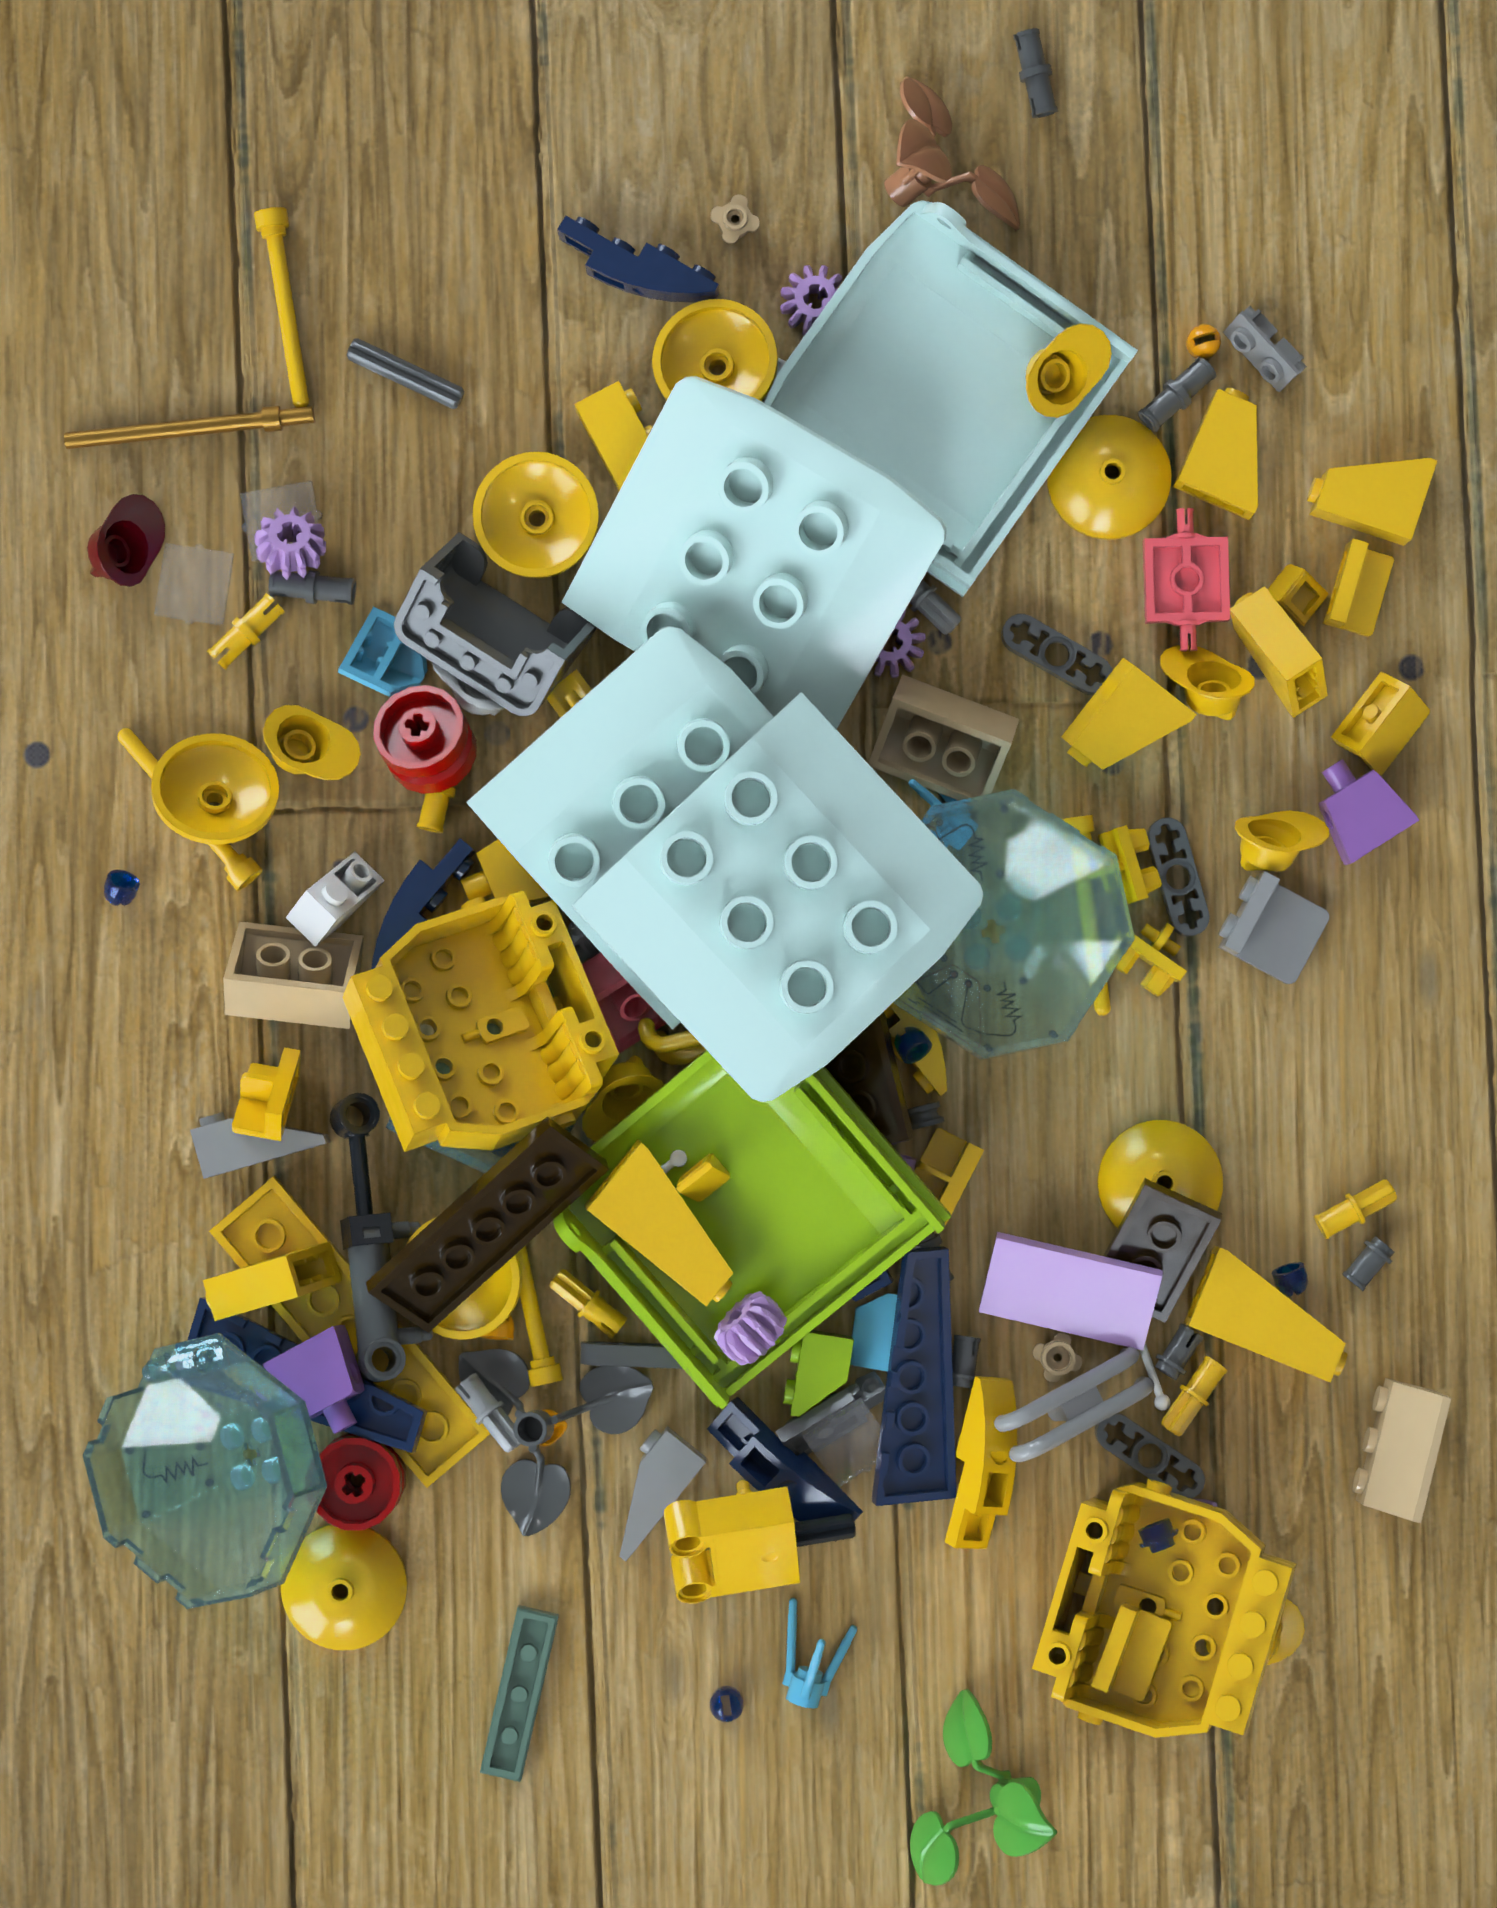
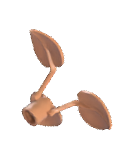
M908 76L904 77L900 83V96L905 109L913 119H909L903 124L899 134L896 165L901 168L884 182L885 189L891 199L899 206L906 207L922 193L930 197L936 191L962 182H969L972 184L973 194L989 212L1012 227L1015 232L1019 230L1020 219L1015 197L1005 180L994 170L984 165H979L975 168V174L973 172H966L951 178L952 169L950 162L940 146L936 144L934 138L936 132L943 137L951 134L952 121L949 111L941 98L931 88ZM931 180H935L938 183L932 184Z

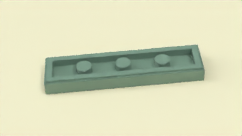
M521 1605L517 1607L480 1773L518 1782L522 1780L559 1614Z

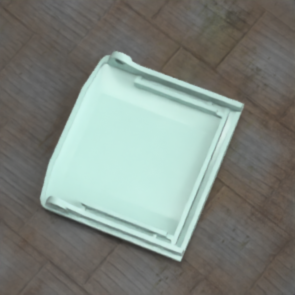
M921 200L911 204L864 251L780 369L764 403L892 477L940 517L946 527V539L927 572L963 597L1138 350L966 227V220L954 209L941 202L932 203ZM1077 324L1094 325L1105 333L1110 341L1112 352L1109 368L1101 380L1083 398L1080 404L1067 415L1059 418L1045 417L1035 411L1028 400L1025 375L1030 359L1039 350L1046 348L1067 327Z
M697 376L684 377L675 384L562 603L611 638L633 651H636L661 628L667 626L681 628L731 668L773 717L802 692L837 730L944 543L946 527L940 517L892 477L756 398Z
M667 626L659 629L474 794L467 801V804L622 977L670 1028L674 1029L680 1021L572 905L773 718V715L731 668L681 628Z
M801 692L587 890L572 907L752 1099L766 1102L779 1097L831 1062L943 956L979 908L983 898V891L980 883Z

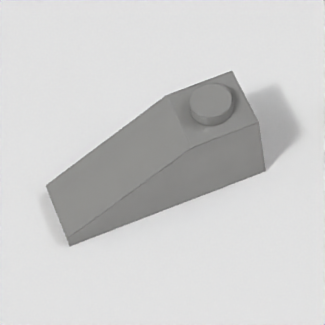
M223 1112L199 1119L201 1127L190 1130L204 1179L331 1142L328 1134L285 1127L281 1141L234 1133L232 1131L234 1118L225 1120Z
M668 1426L662 1433L655 1429L639 1448L645 1454L640 1461L619 1555L624 1561L628 1560L662 1518L664 1509L669 1504L675 1502L706 1463V1457Z

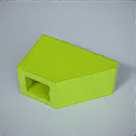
M812 1330L791 1347L790 1362L797 1363L795 1379L786 1380L783 1404L790 1405V1416H801L847 1382L854 1343L852 1336Z

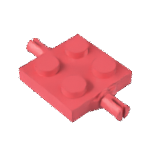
M1185 508L1176 509V534L1166 538H1144L1145 624L1168 623L1180 627V651L1182 652L1188 650V636L1189 652L1198 650L1196 626L1206 622L1230 621L1228 536L1206 537L1194 533L1193 508H1187L1186 510Z

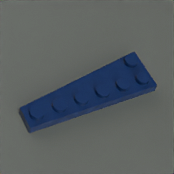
M944 1246L911 1249L902 1257L872 1490V1502L876 1506L953 1499L957 1495L949 1249Z
M202 1297L199 1299L178 1373L185 1378L189 1375L198 1374L197 1371H200L199 1374L205 1373L207 1366L218 1370L222 1369V1367L225 1368L224 1364L227 1367L237 1365L226 1368V1372H223L224 1370L217 1371L218 1375L216 1378L206 1373L201 1375L204 1376L203 1378L197 1375L198 1378L191 1376L185 1380L225 1394L228 1392L229 1395L243 1399L242 1394H246L249 1397L248 1401L257 1402L258 1404H260L257 1400L259 1395V1398L263 1401V1406L273 1408L278 1395L283 1393L273 1379L268 1376L269 1374L263 1364L299 1344L241 1314L214 1321L212 1311L206 1302V1297ZM215 1341H221L223 1343V1346L219 1347L215 1343ZM198 1354H199V1355H209V1356H201V1358H200V1356H199V1357H196V1358L194 1359V1361H193V1370H192L191 1362H192V1360H193V1358H194L195 1356H198ZM231 1376H232V1382H231V1384H230L228 1387L225 1388V1390H224V1388L218 1389V1388H221L222 1386H223V1387L227 1386V1385L230 1383V1381H231ZM362 1378L364 1391L347 1400L357 1423L343 1431L410 1453L416 1452L428 1411ZM280 1395L274 1409L288 1413L293 1407L286 1397ZM295 1410L289 1413L291 1415L300 1417ZM324 1413L315 1418L307 1419L330 1427Z

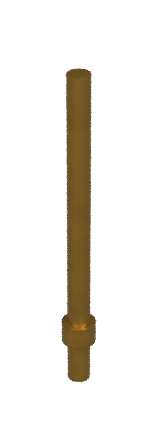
M280 406L262 407V412L64 433V443L66 449L263 428L265 432L282 431L283 426L315 423V413L313 406L282 410Z

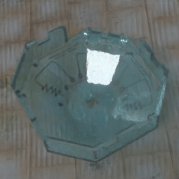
M1016 789L930 806L921 821L980 883L983 898L979 908L943 956L893 1003L981 1061L1066 1043L1135 939L1117 855L1104 846L1100 847L1080 834L1079 830L1053 813L1049 814L1029 801L1028 797ZM995 920L997 926L1004 925L1005 933L999 936L998 943H992L990 937H982L981 930L987 928V921Z
M221 1333L155 1348L150 1360L142 1369L143 1377L138 1388L106 1398L97 1420L102 1425L98 1438L89 1441L83 1453L103 1538L115 1548L124 1545L136 1555L133 1564L153 1581L160 1583L166 1580L178 1590L175 1599L186 1609L252 1597L284 1584L327 1488L306 1401ZM247 1443L249 1449H255L257 1457L252 1459V1462L243 1456V1451L247 1450Z

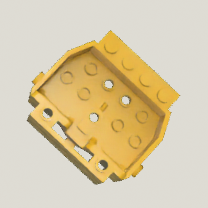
M523 890L510 894L508 898L500 896L485 901L484 897H478L461 905L460 910L415 924L380 957L376 968L351 976L342 997L404 1152L437 1140L441 1147L492 1151L521 1141L547 1116L565 1129L576 1123L578 1117L587 1108L603 1085V1077L619 1056L615 1042L557 904L552 900L531 907ZM546 980L548 981V983H549V985H550V988H551V990H552V993H553V995H554V998H553L552 995H551V992H550L549 987H548V985H547V983H546ZM423 1024L430 1025L434 1029V1034H423L420 1026ZM496 1024L500 1028V1034H491L487 1030V1025ZM445 1063L448 1065L450 1072L448 1074L439 1073L436 1069V1064Z
M1148 1479L1147 1484L1136 1482L1113 1489L1109 1502L1095 1497L1082 1502L1032 1669L1056 1677L1051 1697L1060 1700L1067 1708L1078 1711L1077 1718L1085 1722L1102 1725L1103 1720L1154 1738L1207 1733L1212 1726L1243 1736L1250 1725L1297 1563L1264 1553L1266 1545L1227 1510L1171 1492V1485ZM1095 1522L1099 1523L1103 1528V1534L1098 1539L1091 1537ZM1087 1550L1093 1552L1088 1573L1092 1575L1081 1572ZM1074 1593H1078L1086 1597L1082 1610L1075 1615L1070 1633L1063 1631ZM1150 1598L1156 1604V1610L1153 1614L1170 1620L1172 1628L1146 1698L1140 1702L1113 1690L1105 1693L1091 1687L1120 1606L1124 1603H1129L1141 1608L1142 1600ZM1218 1598L1222 1601L1224 1605L1222 1613L1215 1614L1209 1610L1208 1603L1210 1599ZM1205 1639L1210 1642L1212 1649L1209 1654L1203 1655L1197 1651L1196 1643L1198 1640ZM1058 1647L1065 1651L1066 1656L1057 1654Z

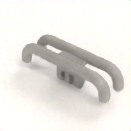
M1124 1347L1117 1356L1011 1413L996 1417L994 1426L1000 1432L1019 1428L1048 1413L1053 1421H1066L1030 1442L1013 1446L1009 1451L1010 1459L1020 1463L1036 1458L1147 1397L1154 1389V1382L1151 1378L1145 1376L1137 1378L1134 1385L1103 1401L1096 1387L1134 1365L1139 1359V1351L1132 1347Z

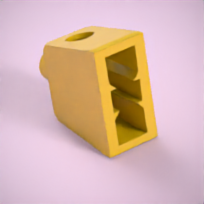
M499 839L476 853L483 870L461 879L469 900L485 897L492 893L494 898L500 896L508 898L510 894L522 890L525 892L529 903L551 898Z

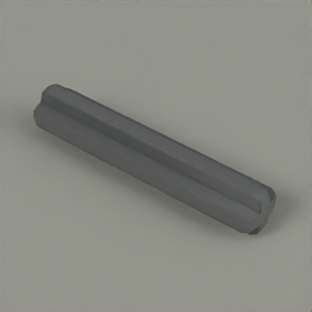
M355 338L348 348L347 357L350 361L451 409H457L463 399L464 390L462 387L359 338Z

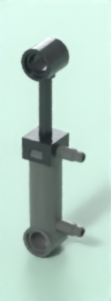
M354 1093L334 1105L330 1112V1124L338 1136L349 1139L357 1216H349L340 1220L343 1250H348L358 1346L355 1358L361 1377L367 1381L378 1383L393 1379L402 1372L405 1366L406 1355L401 1345L431 1340L433 1338V1331L431 1330L428 1333L419 1326L398 1328L396 1311L369 1294L366 1282L391 1260L389 1244L394 1242L393 1239L409 1238L421 1227V1224L408 1221L392 1222L391 1213L373 1214L365 1137H368L369 1132L376 1127L380 1117V1110L378 1104L371 1096L365 1093ZM348 1106H354L362 1112L363 1123L360 1127L350 1124L347 1120L346 1110ZM376 1349L383 1350L389 1359L388 1366L383 1372L377 1370L372 1363V1355Z

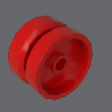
M429 685L408 687L393 694L381 706L374 721L373 740L384 762L388 765L393 777L408 790L421 794L443 792L457 785L470 772L476 759L477 740L456 699L443 689Z
M351 1433L335 1438L315 1458L308 1474V1495L315 1511L328 1524L343 1530H365L381 1523L397 1506L406 1487V1467L403 1460L391 1446ZM320 1473H321V1475H322V1477H323V1481L320 1480V1477H319V1474H320ZM352 1474L355 1477L361 1474L365 1478V1482L361 1486L354 1485L351 1480Z

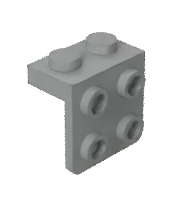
M1264 871L1257 874L1256 878L1250 876L1244 884L1238 897L1243 902L1236 915L1230 913L1224 921L1218 934L1223 937L1218 948L1285 984H1292L1298 979L1328 923L1329 913L1322 907L1279 885V878Z

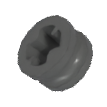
M939 1101L907 1109L912 1130L945 1122L944 1117L939 1116L937 1113V1109L940 1107Z

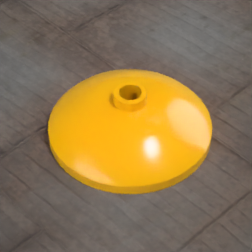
M708 299L684 307L667 321L654 345L652 367L657 386L666 401L675 384L684 377L689 376L703 378L762 401L769 392L776 377L778 352L769 326L754 310L732 300ZM723 365L726 369L721 375H714L711 373L713 367Z
M1099 415L1089 418L1046 481L1051 503L1065 523L1083 535L1101 540H1115L1126 538L1142 531L1156 519L1168 499L1172 473L1167 452L1158 437L1150 429L1128 417ZM1110 465L1117 467L1120 473L1119 477L1116 479L1108 478L1105 474V468Z
M525 452L503 460L485 476L474 499L473 525L481 547L499 567L521 577L545 578L570 569L588 552L598 529V503L589 480L574 464L551 453ZM534 513H542L545 516V522L543 525L536 527L531 525L530 517Z
M201 734L176 743L162 755L153 771L151 795L154 807L160 818L179 835L205 844H228L252 836L268 823L278 803L279 781L271 761L253 744L226 734ZM210 802H218V803H220L221 805H219V806H212V805H209L208 803H210Z
M1150 1120L1129 1127L1110 1143L1099 1165L1097 1190L1102 1208L1116 1228L1122 1222L1144 1178L1156 1183L1159 1177L1166 1175L1171 1180L1170 1190L1217 1211L1223 1193L1222 1168L1216 1152L1200 1133L1178 1122Z
M434 1219L429 1220L420 1228H418L415 1231V1233L411 1236V1238L408 1240L407 1244L411 1240H413L423 1229H425ZM518 1253L432 1331L443 1337L463 1340L483 1336L503 1324L513 1312L521 1293L522 1269Z
M331 1524L321 1527L308 1534L297 1544L289 1555L282 1572L281 1597L289 1620L305 1638L328 1649L354 1650L376 1642L395 1625L402 1613L407 1597V1574L402 1558L387 1538L371 1528L365 1530H343ZM336 1584L345 1585L348 1588V1596L345 1598L337 1597L333 1591Z

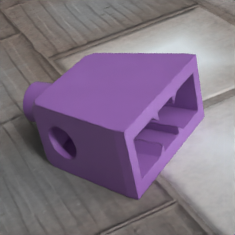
M1341 759L1322 772L1333 789L1334 794L1318 804L1344 865L1355 862L1419 821L1417 815L1375 770H1371L1356 779L1345 761Z
M345 1325L332 1326L263 1364L265 1370L277 1382L276 1385L282 1389L281 1392L290 1400L289 1403L292 1407H296L294 1410L303 1420L312 1419L324 1413L334 1434L357 1423L347 1400L364 1391V1384ZM302 1407L305 1408V1415L303 1414Z

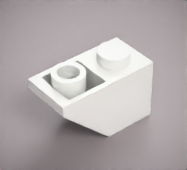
M353 852L308 888L286 916V919L316 947L336 931L385 880L356 852Z

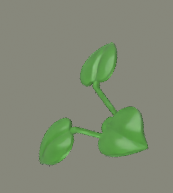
M969 1689L962 1690L951 1705L944 1721L943 1741L945 1749L957 1766L966 1767L972 1763L976 1771L998 1778L999 1781L990 1790L992 1808L950 1821L946 1825H944L939 1813L935 1811L924 1813L915 1822L910 1837L912 1862L923 1883L936 1886L946 1884L957 1872L959 1850L954 1837L950 1833L958 1827L997 1815L993 1826L995 1841L1003 1853L1012 1857L1028 1855L1039 1850L1057 1834V1830L1047 1820L1039 1806L1041 1790L1034 1778H1012L1009 1770L1000 1771L981 1762V1760L987 1759L992 1752L990 1727L984 1712Z

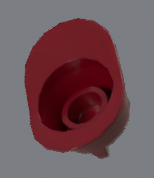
M131 494L121 498L114 505L103 525L94 531L88 541L87 552L92 565L90 570L92 576L104 577L120 586L132 587L141 583L161 550L165 539V522L160 509L154 501L144 495Z

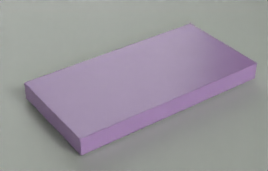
M997 1232L979 1312L1143 1350L1163 1270Z

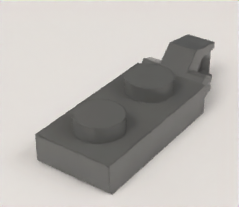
M875 1371L857 1378L854 1384L849 1385V1387L841 1392L827 1396L821 1404L803 1415L791 1418L785 1426L775 1432L782 1444L789 1448L796 1456L803 1452L808 1455L866 1420L867 1418L864 1413L884 1401L886 1387Z

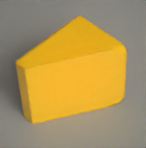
M1292 564L1286 565L1267 589L1287 615L1301 626L1308 622L1329 595L1304 568Z
M709 1153L680 1176L676 1189L680 1194L700 1202L726 1183L731 1176L713 1153Z

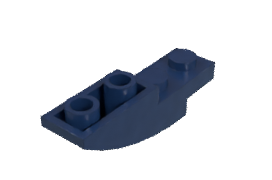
M565 215L557 229L559 240L589 256L585 264L587 275L609 286L634 295L669 302L695 303L716 299L719 295V284L714 282L716 279L714 274L699 265H694L693 268H690L678 261L680 256L665 245L658 244L655 248L646 242L637 257L634 255L636 250L630 244L614 237L612 242L598 234L600 229L585 218L578 217L575 221Z
M461 838L434 869L422 860H419L405 878L384 917L376 941L371 969L376 968L380 957L415 924L428 920L423 916L427 909L431 913L438 909L448 896L444 889L454 877L461 881L472 869L476 862L471 857L476 851Z
M739 1397L731 1400L707 1428L734 1456L729 1464L758 1491L788 1486L793 1518L796 1520L805 1521L849 1513L852 1514L854 1521H856L863 1513L805 1452L796 1456L789 1448L785 1447L780 1439Z

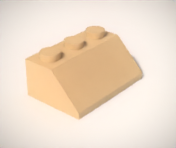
M902 674L868 764L872 768L906 781L915 779L927 789L985 810L1012 744L1019 719Z
M239 921L223 978L224 1015L350 1029L352 1020L342 997L350 977L360 973L364 935L333 932L315 947L297 928Z
M1385 1378L1384 1386L1377 1387L1373 1399L1372 1408L1374 1411H1377L1374 1427L1367 1428L1363 1439L1362 1450L1367 1452L1363 1469H1357L1353 1480L1352 1491L1357 1493L1356 1501L1363 1506L1421 1523L1452 1398L1432 1389Z

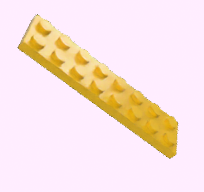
M276 1176L270 1178L209 1230L211 1235L239 1268L330 1241ZM330 1241L342 1282L297 1298L272 1304V1307L302 1342L332 1326L345 1325L356 1356L358 1346L349 1262ZM397 1320L398 1328H404L401 1325V1323ZM417 1343L401 1345L406 1355L405 1366L402 1372L393 1379L373 1383L428 1411L416 1452L410 1453L392 1447L422 1484L428 1488L489 1436L490 1432L483 1423L478 1425L475 1422L477 1417L471 1408L455 1391V1387ZM376 1349L372 1355V1363L381 1372L386 1370L389 1359L383 1350Z

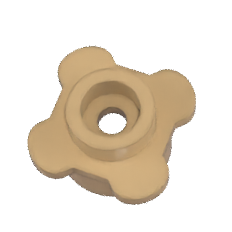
M734 195L730 203L723 207L716 206L711 211L712 222L719 225L722 239L728 244L737 243L738 239L746 236L748 232L753 233L759 228V218L752 215L747 207L748 200L743 195ZM733 216H738L739 221L737 223L731 221Z
M1057 1333L1054 1340L1046 1344L1039 1343L1033 1349V1357L1041 1362L1045 1369L1044 1377L1050 1382H1057L1060 1380L1061 1375H1065L1070 1371H1078L1082 1366V1358L1075 1354L1070 1345L1071 1338L1066 1333ZM1056 1353L1061 1355L1060 1361L1054 1360L1053 1357Z

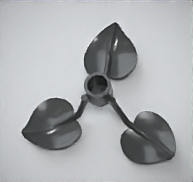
M506 1349L463 1352L459 1355L460 1381L462 1382L470 1375L477 1373L498 1402L502 1401L504 1403L502 1409L507 1415L510 1414L513 1405L516 1407L515 1416L517 1419L513 1427L514 1436L519 1443L528 1446L529 1452L533 1453L537 1459V1463L529 1459L515 1462L505 1471L501 1481L502 1500L523 1536L533 1535L551 1525L563 1512L571 1495V1481L567 1470L558 1464L545 1465V1457L539 1448V1444L551 1438L554 1432V1424L590 1410L591 1422L598 1430L608 1434L627 1432L638 1424L643 1417L654 1389L653 1382L645 1374L632 1367L599 1366L594 1368L584 1376L579 1386L580 1393L587 1403L551 1417L542 1410L525 1412L522 1401L518 1399L528 1391L530 1386L527 1372L528 1366L519 1355Z

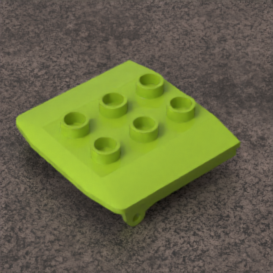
M706 1050L590 1147L606 1159L609 1170L562 1213L555 1217L553 1224L563 1242L574 1252L581 1251L711 1402L722 1410L728 1405L729 1398L922 1240L934 1231L940 1233L945 1229V1222L951 1218V1214L825 1066L774 1100L759 1102L752 1099ZM637 1140L646 1145L660 1166L670 1160V1155L673 1151L682 1150L686 1153V1163L681 1167L675 1166L666 1173L675 1188L680 1176L709 1153H713L730 1173V1179L703 1201L697 1202L680 1194L733 1272L729 1278L732 1286L717 1303L712 1299L706 1307L587 1211L584 1206ZM761 1291L765 1296L772 1298L781 1308V1311L787 1317L786 1325L783 1327V1334L777 1338L775 1345L767 1350L766 1355L759 1356L754 1363L741 1366L722 1352L723 1350L714 1339L715 1332L718 1330V1323L725 1318L726 1312L730 1311L736 1302L742 1301L747 1294Z

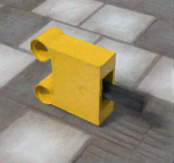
M746 1480L738 1481L736 1484V1495L701 1501L679 1500L669 1504L664 1509L668 1546L671 1554H673L670 1561L676 1597L679 1601L688 1604L700 1603L711 1597L800 1583L797 1547L850 1539L856 1536L855 1521L852 1514L848 1513L794 1522L788 1486L752 1492L749 1482Z

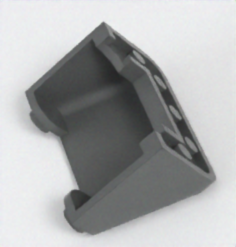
M458 532L420 568L395 617V633L398 639L406 646L511 713L518 716L532 715L551 694L591 639L597 627L569 607L560 610L549 624L483 582L481 579L487 568V555L476 542Z

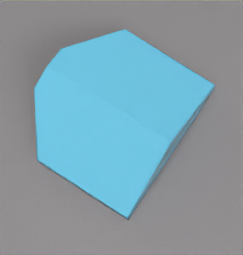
M373 606L341 663L338 673L391 697L393 694L408 687L420 686L428 669L426 658L398 639L394 629L395 616Z
M887 1293L855 1308L852 1331L854 1343L850 1365L888 1372L897 1294Z

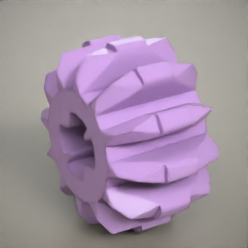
M806 265L803 268L804 279L795 273H791L789 275V282L793 287H782L780 295L784 299L789 300L781 304V313L793 314L788 321L790 328L797 327L801 322L804 323L803 336H805L842 282V276L839 273L833 275L829 280L826 279L828 267L825 265L820 267L819 276H813L810 265ZM817 293L818 299L822 296L824 297L821 308L813 309L812 303L808 306L806 305L810 294Z
M295 506L291 509L290 514L286 515L277 508L274 512L275 520L263 517L261 530L256 531L254 539L255 545L258 546L256 549L257 558L260 562H266V569L270 574L282 569V576L287 580L291 572L297 571L304 578L307 574L306 566L318 569L320 556L325 555L326 541L323 539L325 537L324 528L321 524H315L311 511L300 517L299 511Z
M906 610L892 632L897 635L896 643L901 645V648L897 650L896 647H893L892 652L882 649L876 660L878 664L874 671L875 676L880 677L884 666L887 665L890 666L891 677L897 678L899 676L898 663L908 672L914 669V664L907 655L920 659L923 657L924 651L911 644L925 641V634L920 632L911 634V631L918 626L919 620L915 617L905 625L902 620L905 617Z
M761 1291L753 1294L750 1293L745 1295L742 1301L736 1302L730 1311L726 1312L725 1318L718 1323V1330L715 1332L714 1339L723 1350L722 1352L732 1361L735 1360L741 1366L748 1363L751 1364L756 1362L759 1356L766 1355L767 1350L775 1345L777 1338L783 1334V1327L786 1325L787 1317L781 1311L778 1304L769 1296H765Z

